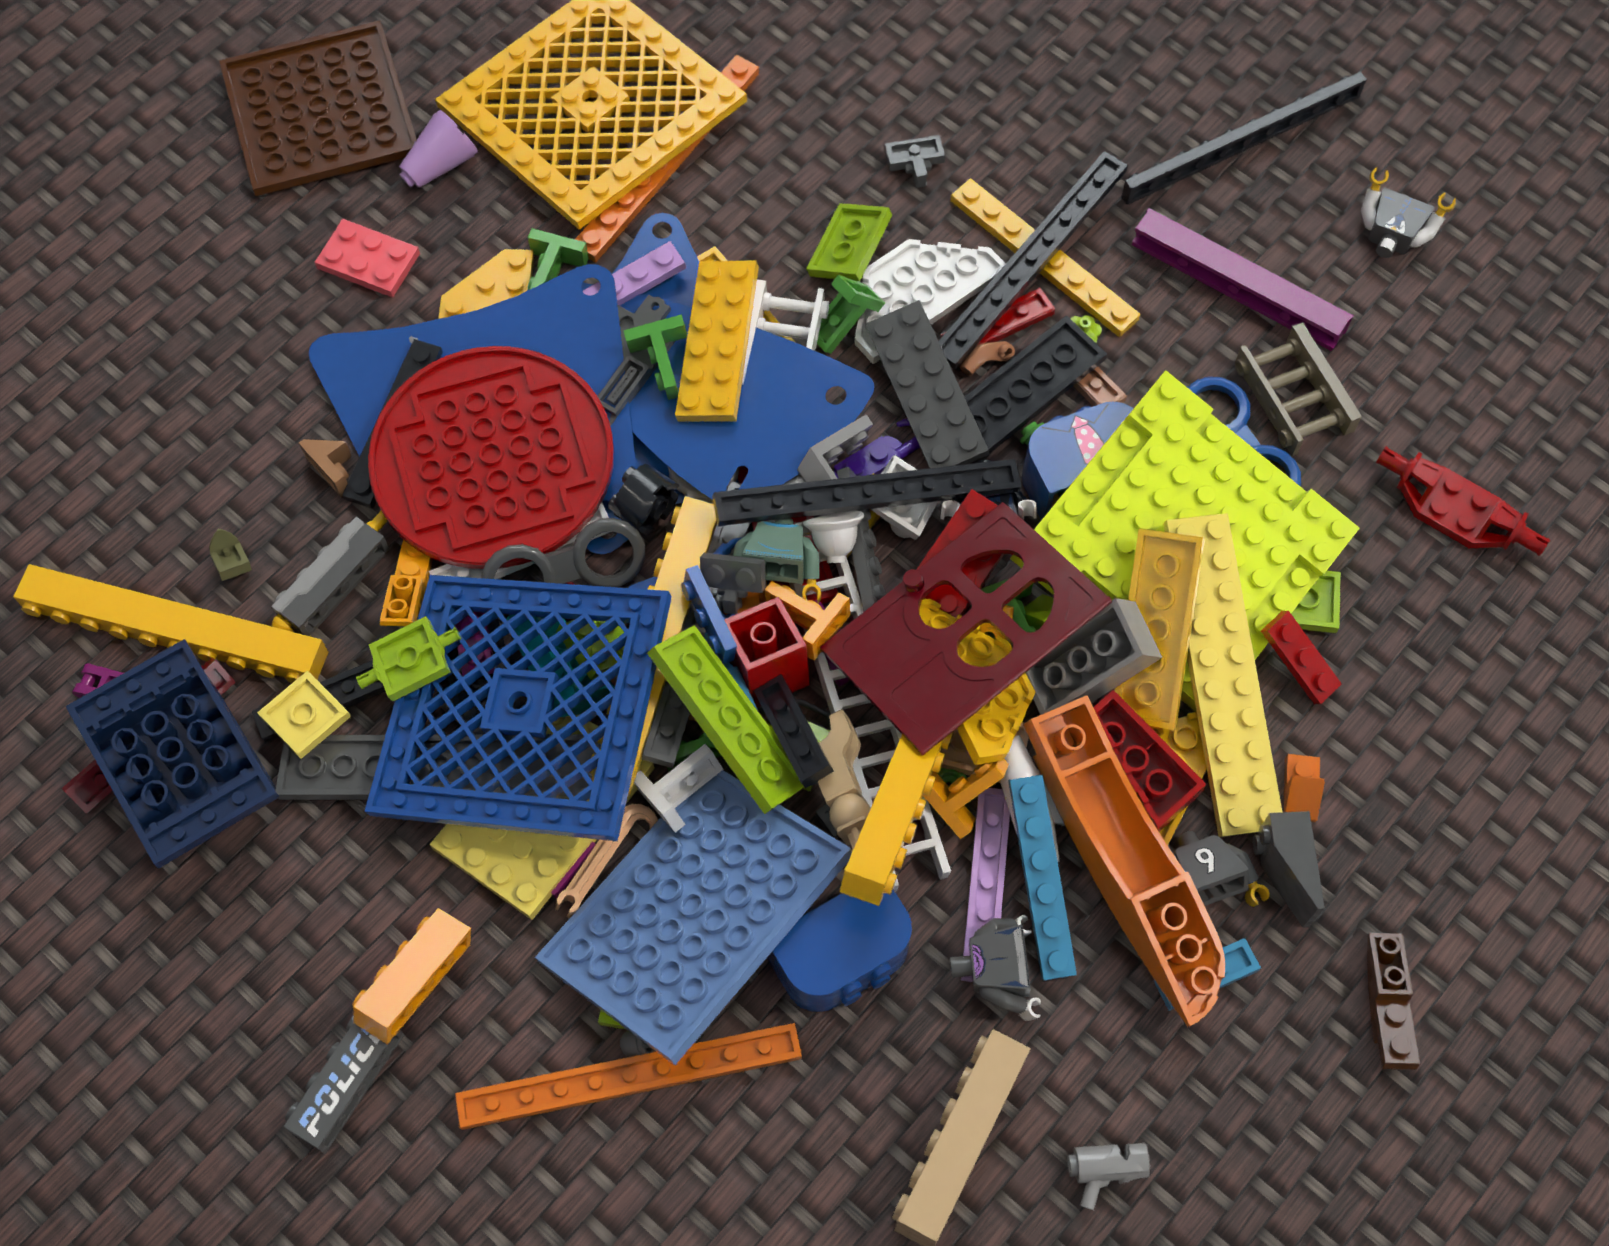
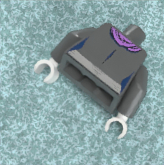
M1021 915L1015 920L1012 918H993L975 931L974 936L969 939L970 956L950 957L952 978L972 976L974 993L980 994L984 1000L1002 1009L1018 1013L1026 1021L1037 1019L1040 1015L1033 1013L1031 1006L1040 1005V999L1031 998L1026 1000L1024 998L1029 997L1031 989L1024 938L1031 934L1032 931L1023 929L1021 924L1025 923L1028 918L1026 915Z

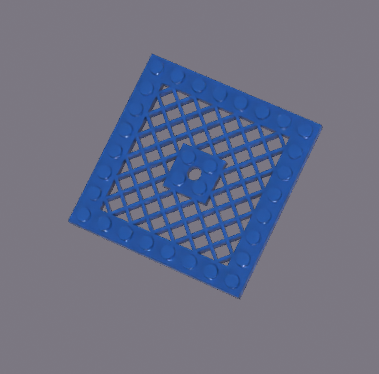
M430 575L417 620L426 616L431 621L434 631L438 636L456 627L455 625L468 615H470L474 622L459 632L461 640L444 647L445 659L451 673L395 700L364 812L374 817L618 841L656 671V665L647 652L662 642L672 599L669 591ZM474 612H480L485 614L477 618ZM503 614L515 616L507 621ZM532 616L545 618L537 623ZM499 617L503 624L488 634L484 627ZM562 618L575 620L567 625ZM529 619L533 626L518 636L514 629ZM559 621L563 629L548 639L544 631ZM593 621H605V623L597 627ZM589 623L594 631L578 641L574 633ZM624 623H630L629 629H627ZM617 626H620L624 633L609 643L604 636ZM478 631H481L484 638L470 647L466 640ZM510 633L514 640L502 649H499L496 642ZM540 635L545 642L529 652L525 645ZM570 637L575 644L562 654H559L555 647ZM601 639L605 647L590 657L586 649ZM462 644L466 651L451 661L447 654ZM491 646L496 653L481 663L477 656ZM624 646L621 659L616 652ZM521 648L525 656L511 666L507 658ZM549 651H552L556 658L541 668L537 660ZM582 653L587 660L574 670H571L567 663ZM612 655L617 663L602 673L597 665ZM473 660L477 667L462 676L458 669ZM503 662L507 669L495 668L493 678H491L488 672ZM531 664H533L537 671H529L525 669L529 667ZM563 666L568 674L560 679L554 672ZM594 669L598 677L583 687L578 679ZM454 673L458 681L443 690L439 683ZM484 676L488 683L476 692H473L469 685ZM618 676L614 690L609 681ZM575 683L579 691L567 700H564L559 693ZM606 685L611 693L595 703L590 695ZM436 688L439 694L432 699ZM465 689L469 697L454 706L450 699ZM522 696L527 697V702L522 708L513 709V703L516 699ZM487 697L486 705L484 708L480 701ZM556 697L560 702V705H558L556 708L552 710L554 700ZM587 699L591 707L576 717L571 709ZM446 703L450 710L436 720L432 712ZM476 705L480 713L466 723L461 715ZM608 707H610V712L607 720L602 712ZM565 713H568L572 721L557 731L552 723ZM598 715L603 724L588 734L583 725ZM428 718L431 724L424 729L426 719ZM457 719L461 727L449 736H446L442 729ZM480 726V729L485 734L477 739L473 731ZM549 727L553 735L538 745L533 737L545 738ZM579 729L584 738L569 748L564 739ZM438 733L442 741L428 750L424 742ZM468 735L473 743L458 753L453 745ZM503 735H514L516 737L507 742ZM604 736L600 751L595 742ZM498 738L503 746L488 756L484 748ZM529 740L534 749L519 759L514 751ZM560 743L565 752L550 762L545 753ZM591 746L596 755L581 765L576 756ZM420 748L423 754L416 759L418 749ZM449 749L453 757L439 767L434 759ZM479 752L484 760L469 770L465 761ZM510 755L515 763L500 773L495 764ZM538 758H541L546 766L531 776L526 767ZM572 760L577 769L562 779L557 770ZM430 763L434 771L420 781L415 773ZM460 766L465 774L450 784L446 775ZM596 768L594 781H592L588 773ZM491 769L495 777L481 787L476 778ZM521 771L526 780L511 790L507 781ZM552 774L558 783L542 793L538 784ZM584 777L589 786L574 796L569 787ZM441 780L445 787H435L432 785ZM471 783L475 790H465L462 788ZM501 785L506 791V793L493 792ZM533 788L538 797L524 794ZM564 791L570 800L555 797Z

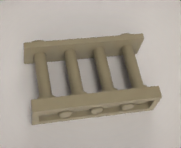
M1303 323L1292 326L1286 341L1287 344L1256 356H1252L1247 346L1243 345L1240 347L1235 360V368L1238 374L1245 378L1276 429L1281 445L1288 449L1291 456L1298 454L1304 441L1303 437L1334 425L1339 427L1345 436L1355 432L1362 418ZM1288 355L1296 357L1301 367L1267 380L1260 369V366ZM1303 378L1310 380L1315 388V391L1281 403L1274 392L1275 389ZM1319 401L1324 403L1330 412L1329 415L1298 427L1295 426L1288 415Z

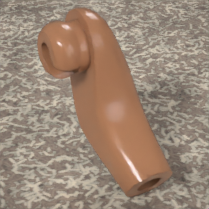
M1005 341L978 344L965 358L960 369L966 375L972 376L987 361H1008L1013 358L1015 348L1012 344Z

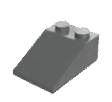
M1310 812L1269 813L1263 824L1260 825L1259 832L1253 836L1254 854L1259 855L1260 866L1303 928L1310 927L1325 909Z

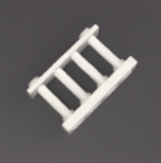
M757 280L742 385H744L756 328L775 335L807 339L806 347L814 351L816 350L822 318L827 319L829 311V301H825L824 289L818 288L816 302L773 297L771 293H767L766 281ZM770 308L813 314L810 328L767 322L766 318H763L764 310L769 311Z

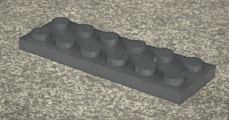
M920 300L866 323V328L929 468L966 465L990 455L989 449Z

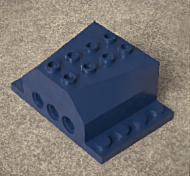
M185 639L66 706L152 862L158 869L279 798L276 787Z

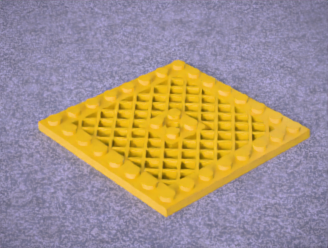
M571 0L435 99L438 108L579 230L748 101L747 93L629 0ZM592 24H605V27L592 28ZM603 38V42H590V39ZM610 38H623L622 42H609ZM584 39V43H571V40ZM621 52V57H608V53ZM627 52H641L640 56L627 57ZM570 53H583V56L570 58ZM589 53H602V57H589ZM551 54H563V58H551ZM610 67H620V72L606 71ZM626 67H639V71H626ZM645 67H659L658 71H645ZM562 68V73H549V69ZM568 68H581V72L568 73ZM530 69H543L542 73H530ZM663 81H677V86H663ZM625 82H638V86L624 87ZM644 82H657V86H644ZM560 83V88H547V85ZM509 84H522L521 89H509ZM528 84H541V88H528ZM676 96V101H662V97ZM682 96H695V101H681ZM629 97H637L636 102H630ZM643 97H656V101L642 102ZM588 98H597L594 102H584ZM507 99H520L519 104H507ZM539 99V103L526 104V100ZM546 99H552V103H546ZM488 100H500V104H488ZM635 112V117H622V113ZM641 112H655V117H641ZM661 112H675V115L661 117ZM518 114V119H505V115ZM525 114H538L537 119H524ZM544 114H557V118L544 119ZM654 127V131L640 132V128ZM601 128H614V133H601ZM634 128V133H620V129ZM525 129H536L535 134H523ZM555 129V134H542V130ZM562 129H575V134H562ZM613 143V149H599V144ZM619 143H633L632 148H619ZM554 144L553 150H540L541 145ZM560 144H573V149H560ZM580 144H593V149L579 148ZM592 159L591 165H578V160ZM598 159H612L611 164L598 165ZM546 160H552V165L549 164ZM559 160H572L571 165H558ZM577 175H590V181H576Z

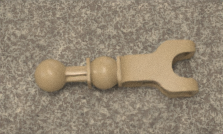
M841 709L829 716L831 730L828 736L819 742L834 772L819 780L818 784L826 804L830 807L831 825L844 843L847 845L851 844L852 849H854L871 808L862 795L853 769V763L859 754L861 743L851 720Z

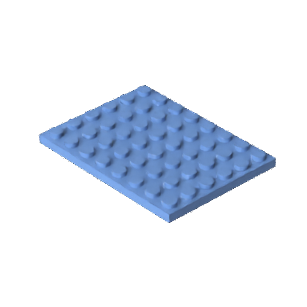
M724 770L674 808L685 823V826L675 833L661 817L535 957L543 967L674 1065L677 1064L844 868L852 854L850 847L781 805L764 814L741 781Z

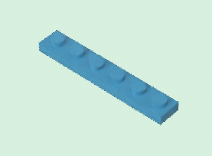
M1043 775L1008 780L1042 980L1077 975Z

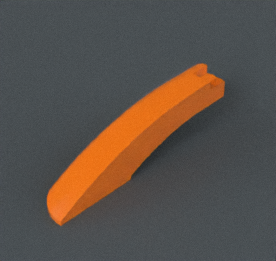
M1088 695L1032 718L1023 724L1036 752L1033 759L1040 774L1043 775L1044 783L1078 852L1105 901L1141 960L1184 1023L1189 1027L1205 1017L1218 999L1217 994L1221 980L1225 978L1223 947L1189 872L1184 871L1146 812L1115 755Z

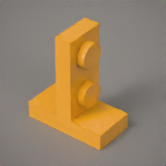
M771 581L764 590L766 602L779 596L793 622L808 630L802 638L807 645V657L814 661L822 652L820 646L833 637L851 615L850 598L840 592L827 608L823 610L818 603L801 598L788 586H780Z
M1005 759L998 762L979 764L973 770L974 774L968 778L961 776L950 786L944 782L937 772L933 771L931 776L936 777L930 796L925 794L923 796L954 833L962 839L971 832L976 820L965 804L1004 778L1009 764Z

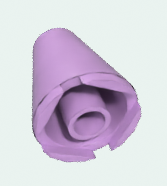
M442 110L434 113L399 166L402 170L399 174L400 177L410 187L414 184L418 188L422 187L474 157L478 152L465 133L462 134L457 128L458 125Z

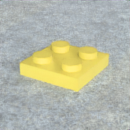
M308 670L257 712L260 718L300 759L351 717L349 712Z

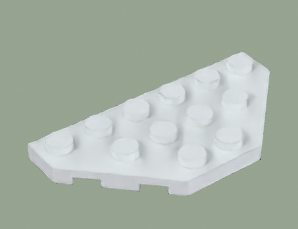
M908 239L866 268L863 274V283L867 284L885 304L879 312L866 309L858 319L855 345L872 364L880 360V357L866 328V323L920 300L932 325L982 291L1006 263L990 247L978 246L977 250L961 248V244L938 242V245L920 244L921 240Z

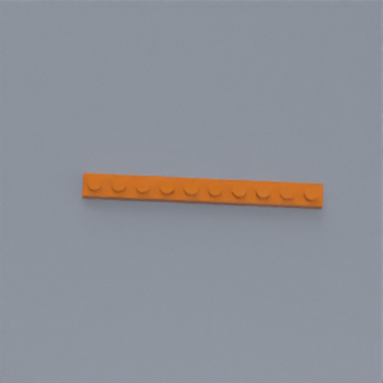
M736 54L721 74L745 91L759 75V67ZM709 131L590 221L575 239L586 242L590 260L596 263Z
M795 1023L695 1043L676 1065L656 1051L458 1092L455 1095L460 1128L465 1130L800 1060L802 1055Z

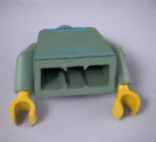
M792 518L778 519L775 522H758L753 532H749L737 541L733 556L764 559L766 580L803 584L804 579H807V585L802 591V598L806 600V593L814 591L817 593V603L820 602L821 589L816 585V579H819V552L810 538L803 537V527L793 524Z

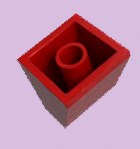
M779 596L724 619L737 645L736 654L732 661L733 667L737 666L757 708L761 704L754 690L780 674L786 680L792 693L810 685L807 645Z

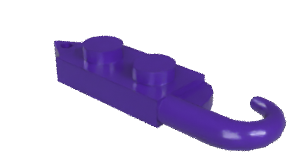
M908 419L898 421L896 424L897 427L910 426ZM881 436L835 465L833 472L837 478V470L849 467L857 476L872 475L873 473L881 474L894 455L903 459L919 449L920 446L916 437L902 444L894 437Z

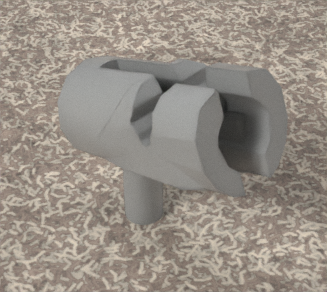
M1146 1143L1126 1144L1124 1156L1120 1154V1148L1114 1144L1074 1147L1073 1155H1068L1067 1157L1070 1177L1076 1176L1078 1183H1086L1080 1206L1094 1210L1100 1188L1107 1186L1110 1181L1119 1180V1184L1135 1179L1149 1177L1150 1173Z

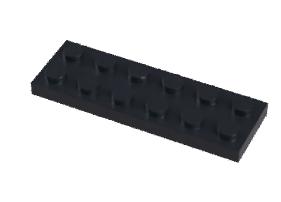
M1067 315L965 396V400L989 449V453L994 451L1106 360L1107 353Z

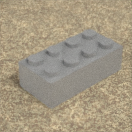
M1115 598L1105 609L1029 669L1026 675L1036 692L1033 699L1040 715L1086 695H1088L1092 703L1163 657L1136 602Z

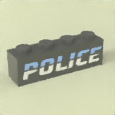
M353 1015L346 1027L348 1032L340 1043L336 1042L331 1047L326 1056L327 1063L320 1073L316 1072L310 1078L306 1085V1094L300 1103L296 1102L291 1106L285 1117L287 1122L283 1127L326 1154L404 1037L401 1029L386 1044L354 1024Z

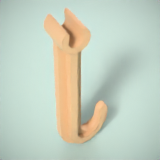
M642 804L625 806L618 841L599 840L567 888L558 895L555 904L556 910H559L564 901H570L573 906L570 908L567 917H572L634 823L638 820H645L651 829L658 821L656 814L649 807Z

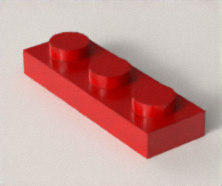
M1281 611L1261 630L1264 637L1314 704H1322L1342 684L1289 611Z

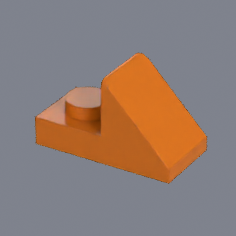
M1287 754L1285 757L1283 812L1309 811L1311 822L1317 821L1325 779L1320 778V757Z

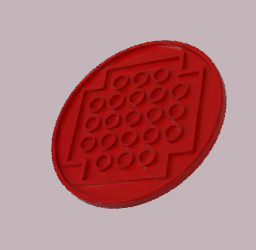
M487 346L462 350L440 358L412 375L395 391L380 413L373 429L368 454L369 477L375 499L384 517L399 536L412 547L433 559L471 569H484L485 563L496 551L508 545L524 544L535 547L546 554L566 544L585 527L598 510L608 490L614 465V444L609 419L598 396L588 383L568 366L552 357L536 351L510 346ZM515 558L503 563L500 568L522 565L532 560Z

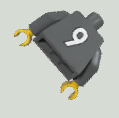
M1187 831L1180 835L1178 838L1180 847L1174 851V856L1184 871L1189 872L1204 906L1245 891V900L1252 907L1258 905L1254 895L1255 891L1260 894L1262 901H1266L1269 898V889L1257 883L1256 880L1259 877L1249 855L1245 851L1231 844H1226L1216 835L1201 840L1193 831Z

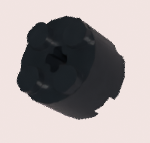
M643 464L637 469L631 466L623 474L622 482L624 484L619 492L610 499L608 508L613 511L616 517L628 522L643 535H650L656 531L652 526L659 518L665 521L673 510L679 494L674 492V490L679 487V484L649 464Z

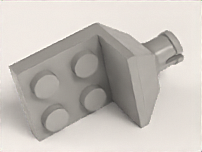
M867 414L810 447L797 469L800 474L785 484L838 479L830 466L838 461L837 457L846 451L849 455L863 446L862 442L869 437L867 433L873 425Z

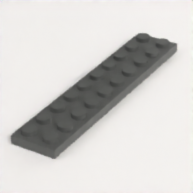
M476 734L475 737L479 739L484 734ZM546 734L545 738H533L539 745L553 734ZM571 734L564 741L570 748L584 738L583 734ZM329 735L302 759L284 742L276 785L278 799L368 800L385 735ZM433 735L424 742V745L429 750L442 741L439 735ZM467 735L453 746L459 753L473 742ZM503 735L507 742L516 737L514 735ZM497 738L487 745L484 750L490 756L501 748L503 744ZM528 740L514 752L520 759L534 749V747ZM596 741L595 744L600 749L602 744H598ZM559 743L546 752L545 755L551 762L565 752V750ZM590 746L577 755L576 758L582 765L596 752ZM420 748L418 749L416 759L423 754ZM448 749L434 760L440 767L450 760L453 755ZM478 752L465 761V764L470 770L484 759ZM508 755L495 764V766L501 773L515 762ZM538 758L527 766L526 769L532 776L546 765L541 758ZM570 760L559 768L557 772L563 779L577 769V767ZM428 763L415 774L421 781L432 773L434 769ZM458 766L447 774L446 778L451 784L465 773ZM489 769L476 778V780L482 787L493 779L495 775ZM520 771L509 779L507 784L513 790L524 782L526 778ZM551 774L540 782L538 787L544 793L558 782ZM582 777L571 785L569 790L575 796L588 787L589 784ZM441 780L432 785L435 787H445ZM471 783L462 788L465 790H475ZM502 785L493 791L496 793H506ZM533 788L524 794L538 797ZM564 791L555 797L570 800Z

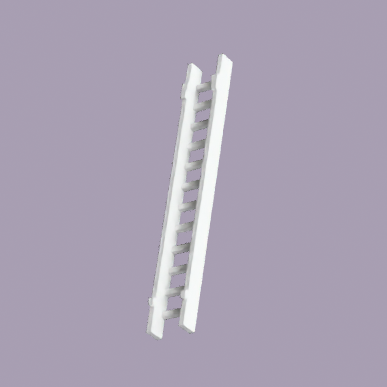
M803 522L795 523L803 527V536L811 535V531L803 525ZM819 552V562L826 561L827 556ZM846 557V562L835 563L840 577L816 582V585L820 587L821 592L843 586L846 596L850 598V612L853 618L856 619L863 613V606ZM789 583L790 588L802 598V591L806 585ZM809 591L806 593V595L814 594L816 592ZM823 652L819 654L814 663L831 714L841 709L844 710L871 703L864 694L839 700L833 681L846 678V676L839 669L830 671L825 654ZM888 719L855 728L858 737L890 729L896 747L902 735ZM895 750L858 759L857 756L854 760L853 769L862 795L870 805V808L873 804L872 799L876 797L880 786L868 789L862 769L891 761ZM926 800V805L920 819L926 840L905 845L903 848L907 849L906 856L930 849L941 880L948 878L951 869L929 803ZM897 879L893 888L895 892H897L899 887Z

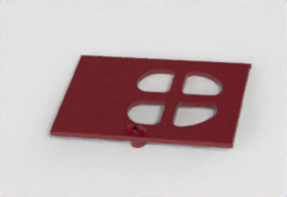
M1002 502L918 570H908L903 575V581L821 645L820 649L923 756L1112 603V599ZM1011 554L1023 561L1022 569L991 593L983 592L962 572L963 567L967 563L987 555ZM1034 582H1044L1054 591L1051 612L1040 629L1032 633L1026 632L1003 611V607ZM940 585H950L972 607L949 627L942 629L929 627L920 617L922 600ZM990 623L1013 645L1012 651L992 666L978 667L964 662L958 656L960 642L981 624Z

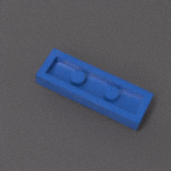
M699 566L686 569L684 582L681 583L684 597L687 601H692L695 607L694 615L696 622L700 628L704 627L707 632V643L723 664L734 660L737 645Z

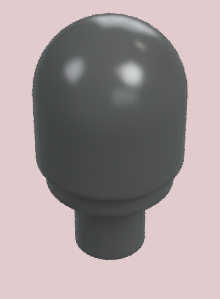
M630 1031L625 1032L620 1039V1049L628 1057L648 1054L654 1051L653 1048Z

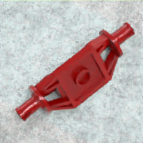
M1386 446L1378 457L1377 464L1400 476V482L1396 488L1402 491L1414 517L1467 548L1501 547L1506 550L1510 543L1514 544L1517 542L1540 556L1551 540L1526 527L1527 523L1525 520L1529 513L1524 512L1522 515L1498 496L1452 470L1421 458L1423 456L1421 452H1418L1414 459L1408 460ZM1412 477L1427 487L1423 496L1409 481ZM1490 524L1508 530L1507 536L1488 533L1486 530Z

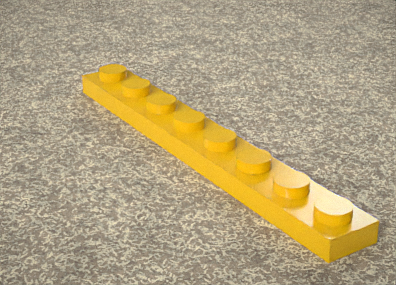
M971 178L951 194L950 201L1014 253L1035 231L1034 228ZM1060 249L1040 271L1042 276L1119 338L1139 321V312Z

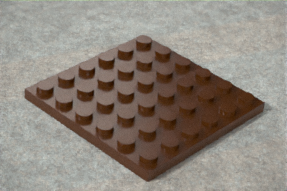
M380 20L219 60L255 196L405 158L417 140Z

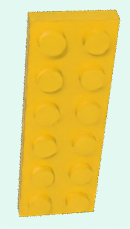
M756 260L699 262L675 417L678 422L737 421L759 269Z
M1139 529L1128 600L1136 602L1163 658L1117 686L1115 692L1149 726L1176 730L1205 537Z

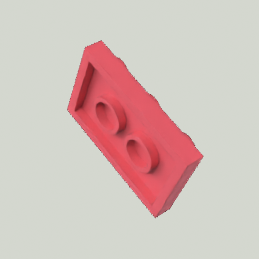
M342 219L316 259L315 265L319 270L393 298L420 255V251L417 246Z

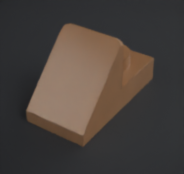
M303 439L300 441L299 445L305 458L337 494L342 497L348 484L346 479L349 475L341 464L352 456L345 441Z

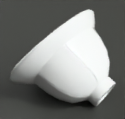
M861 511L830 513L803 522V525L811 531L812 539L817 549L827 556V563L846 562V555L852 551L855 545L857 525L864 518V513Z

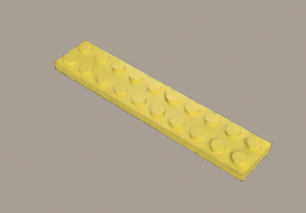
M1228 513L1166 520L1163 523L1165 532L1205 537L1187 661L1218 836L1227 837L1259 832L1260 825L1263 824L1269 813H1281L1282 807Z

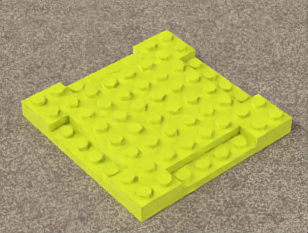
M1165 370L1034 530L1112 600L1115 598L1128 600L1139 529L1165 532L1163 523L1166 520L1228 513L1253 654L1256 660L1269 643L1261 630L1281 611H1289L1290 613L1294 611L1318 578L1325 574L1360 528L1313 489L1305 491L1214 417L1211 414L1214 410L1211 406ZM1012 555L1010 559L1022 568L1024 565L1023 561L1019 557ZM1039 582L1054 595L1053 589L1047 583ZM1186 661L1181 700L1196 712L1188 661Z

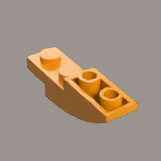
M405 540L402 542L395 575L390 576L380 617V626H407L417 621L433 558L418 551Z

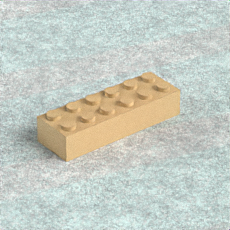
M992 1029L988 1038L981 1036L970 1060L975 1065L973 1069L966 1066L958 1082L955 1093L960 1096L958 1100L950 1098L940 1121L944 1128L942 1132L934 1130L924 1153L929 1158L926 1164L919 1161L908 1186L913 1191L910 1197L903 1193L894 1211L892 1219L897 1221L896 1232L922 1246L936 1245L1031 1048Z

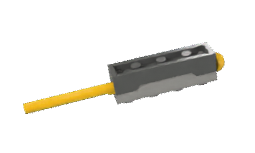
M382 511L372 521L365 524L358 517L345 524L334 541L320 550L317 559L308 568L300 571L296 581L287 590L282 591L271 606L277 615L273 618L272 627L310 636L390 550L384 536L378 533L388 522Z

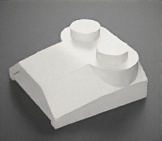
M894 455L881 474L917 469ZM938 501L874 508L871 510L890 523L896 535L903 538L911 537L916 540L921 535Z

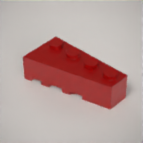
M1112 690L1093 708L1129 782L1152 822L1160 832L1203 792L1207 784Z

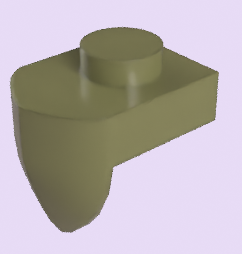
M218 528L210 541L209 551L221 580L224 581L251 571L250 562L237 537L226 530Z

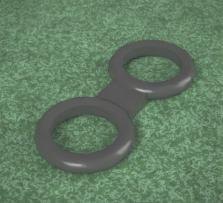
M616 518L598 519L586 525L577 535L574 545L544 554L535 547L518 544L508 545L496 551L485 563L481 578L494 579L497 570L503 563L515 558H525L532 560L540 567L544 583L563 584L582 578L591 586L621 587L631 582L641 571L645 560V543L639 531L628 522ZM613 531L623 534L632 544V557L626 568L615 575L606 576L591 570L585 562V551L588 543L595 536L603 532Z

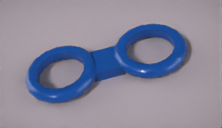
M1205 377L1194 381L1187 387L1196 395L1207 390H1218L1228 394L1236 403L1238 415L1235 420L1225 426L1266 459L1279 463L1285 469L1287 476L1301 487V471L1296 461L1282 449L1271 445H1261L1246 424L1250 418V402L1246 393L1236 383L1222 377Z

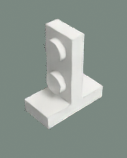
M704 744L654 785L641 770L637 773L634 784L647 802L676 833L685 826V823L674 808L720 773L723 768L710 748Z

